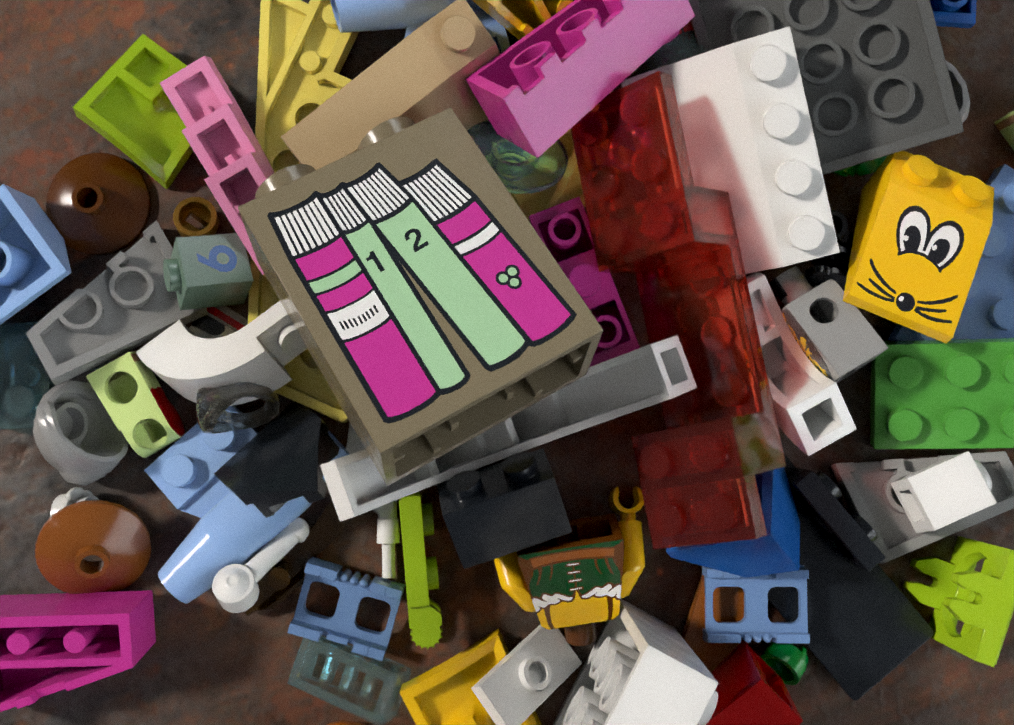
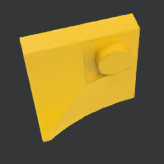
M499 629L489 633L452 658L401 685L399 693L416 725H496L471 688L509 653ZM534 711L521 725L542 724Z

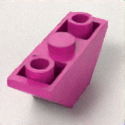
M580 197L530 215V224L603 329L590 367L639 349L640 346Z

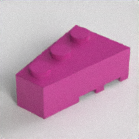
M153 590L83 594L0 595V712L14 707L19 709L35 703L41 697L64 689L70 691L133 668L156 642Z

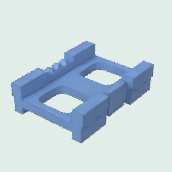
M315 557L309 559L304 570L306 574L295 614L290 622L287 633L316 642L324 635L327 636V640L343 645L353 644V653L383 661L406 584L375 576L373 580H370L368 574L361 577L360 572L352 574L350 569H346L343 572L342 565ZM317 581L328 584L339 590L340 596L333 616L320 615L306 608V600L312 582ZM371 597L385 601L390 605L391 611L384 631L377 632L357 624L356 617L362 598Z
M800 564L799 571L749 578L702 566L705 587V629H703V640L705 642L741 643L742 638L747 643L753 639L757 643L763 640L766 643L772 641L776 643L810 644L807 613V579H809V570L804 568V565ZM741 587L743 589L744 617L738 622H718L714 619L713 592L716 588ZM795 587L797 589L798 618L795 621L771 622L769 620L768 591L771 588Z

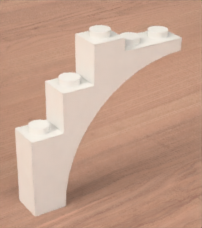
M676 335L589 367L587 374L389 486L385 484L366 449L334 459L320 465L339 521L341 522L449 480L458 473L478 469L513 454L672 399L697 388L679 337Z

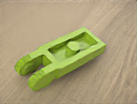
M418 491L400 498L399 510L409 628L412 629L410 636H412V642L414 641L416 646L419 645L421 649L427 648L428 650L429 647L434 648L436 643L439 644L443 629L440 627L442 626L440 605L429 597V590L439 589L436 556L426 557L424 536L434 535L432 503L421 504V496Z

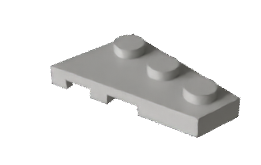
M1006 451L971 453L973 460L979 461L990 475L992 480V489L990 491L997 502L996 504L938 530L919 533L915 532L890 483L955 455L916 459H889L861 463H834L830 465V469L852 514H859L877 533L878 539L873 543L886 557L879 563L883 564L1013 509L1014 466Z

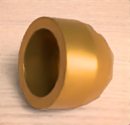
M190 197L181 201L174 210L173 221L182 237L216 234L219 227V218L214 206L208 200L201 197ZM191 215L196 221L204 225L205 228L199 230L188 223L186 219Z

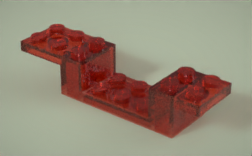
M657 71L608 94L570 128L598 271L604 273L636 274L649 344L678 335L697 388L661 402L667 430L631 437L653 549L758 539L766 536L767 530L755 475L784 467L786 462L730 198L726 191L694 186L672 75Z

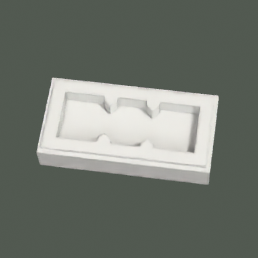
M540 624L471 689L496 725H521L582 662L558 628L548 630L542 628Z

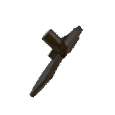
M333 502L328 503L317 521L309 529V535L306 540L298 543L258 582L260 591L258 600L244 613L249 616L259 610L274 609L301 586L305 574L302 566L309 559L323 552L341 534L352 518L340 522Z

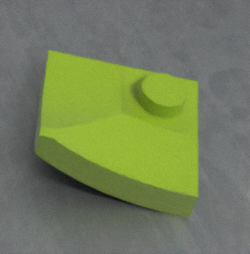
M142 34L73 106L76 117L110 141L160 185L168 189L193 153V149L182 133L186 126L161 87L160 82L187 65Z

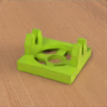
M958 536L950 563L931 556L911 560L910 566L933 578L931 585H924L917 581H904L903 588L915 601L934 608L929 623L934 631L932 639L974 661L994 667L997 664L1014 612V550ZM985 559L981 572L975 571L977 562ZM958 620L964 622L960 634L956 630Z

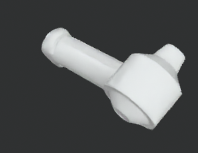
M296 518L245 565L231 564L218 571L213 579L212 590L223 609L231 613H240L247 611L255 604L260 592L258 582L298 543L304 542L308 537L309 525L304 519Z

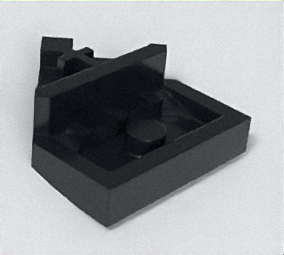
M294 401L214 474L245 505L253 503L267 518L273 516L287 501L303 496L309 503L324 499L328 487L322 479L323 473L320 465L331 461L338 455L340 448L328 435L329 427L307 407Z

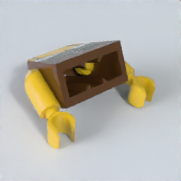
M618 486L610 492L608 498L609 506L613 512L620 515L619 522L616 519L615 513L569 520L571 533L494 559L502 589L524 611L536 612L542 628L550 630L564 627L565 639L570 645L586 646L596 640V622L614 620L619 615L620 600L629 596L645 567L642 522L636 520V512L641 510L645 497L643 491L637 486L633 487L632 490L634 503L630 509L624 508L619 503Z

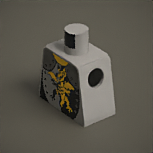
M794 266L770 282L771 287L785 306L781 313L798 345L813 365L836 383L842 381L862 369L888 349L887 345L858 308L843 301L844 291L833 279L827 280L813 289L800 269Z

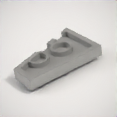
M157 220L143 231V237L125 253L120 251L106 263L107 269L85 288H77L26 332L55 386L150 342L179 319L186 325L208 314L207 308L180 311L176 291H167L163 274L164 259H171L173 248Z

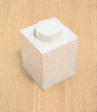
M969 451L948 457L890 483L916 533L938 530L997 503L990 491L992 489V480L989 473L979 461L973 460Z

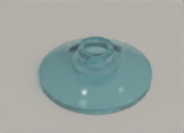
M489 120L480 122L467 131L509 193L528 194L546 190L557 184L566 172L568 155L559 139L542 155L536 158L498 135Z

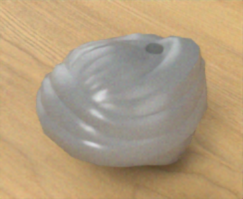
M67 380L56 385L43 395L37 406L33 426L35 443L44 459L57 469L68 483L87 486L105 477L107 473L111 472L119 464L120 460L127 453L129 444L121 431H118L89 381Z

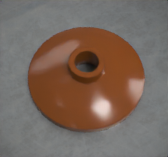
M103 500L81 501L66 506L53 514L41 528L35 546L36 563L42 575L53 586L69 594L121 591L141 576L148 565L151 555V538L142 519L125 506ZM95 555L100 557L102 560L92 562L87 561L83 558H85L86 556Z

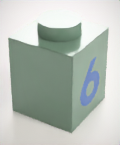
M237 233L176 237L171 259H164L163 261L166 289L168 292L176 291L180 311L244 304L254 281L246 248Z

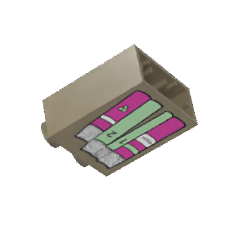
M451 107L418 123H415L408 117H396L384 121L366 134L359 144L358 151L316 170L307 164H296L280 169L270 175L259 186L255 199L238 206L261 269L387 486L580 379L588 372L603 333L602 327Z

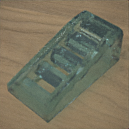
M321 636L318 642L306 638L302 639L287 684L375 725H384L395 717L402 699L399 693L401 685L408 681L411 668L385 657L383 661L353 653V646L327 640V637ZM319 653H322L327 657L320 678H316L312 674ZM339 662H342L346 666L339 685H336L332 682ZM359 671L366 673L360 693L353 691ZM379 680L384 683L379 698H373Z

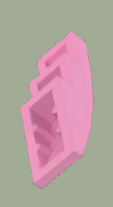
M203 56L160 82V85L186 126L182 133L209 175L204 181L261 274L264 275L257 261L238 206L255 199L259 186L274 171L212 58Z

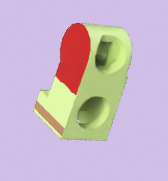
M136 351L128 352L86 376L118 431L123 433L132 449L141 457L147 458L176 442L185 434L183 422L178 412L167 399L153 371L140 360Z

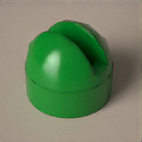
M772 641L766 646L760 656L782 678L784 684L787 685L799 683L806 671L809 660L806 648L803 645L797 648L793 644Z

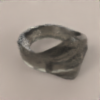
M245 382L215 388L198 389L196 397L198 425L205 434L255 428L268 423L279 414L280 402L277 394L271 388L256 383ZM242 397H256L266 402L261 408L248 413L225 411L231 404Z

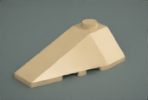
M456 0L418 27L282 135L281 139L300 164L310 165L317 170L358 151L360 142L368 132L382 122L396 117H408L415 123H418L451 107L469 135L473 134L490 121L465 79L500 54L497 44L466 0Z

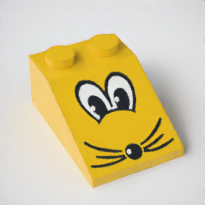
M906 151L888 155L861 191L843 301L947 344L953 338L992 227L994 188L986 185L976 177L964 176L935 164L932 160L922 155H913Z

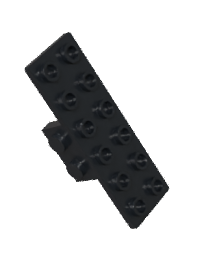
M722 389L650 449L648 457L680 496L686 490L693 495L713 474L709 466L723 452L773 440L730 389ZM780 449L800 520V564L809 570V579H807V613L810 644L805 645L851 699L859 700L933 636L934 631L878 565L886 557L873 543L878 539V535L870 524L859 514L853 513L850 515L838 501L842 496L840 489L822 471L814 473L812 470L796 468ZM795 587L771 588L768 591V601L786 622L795 621L798 618L797 589Z

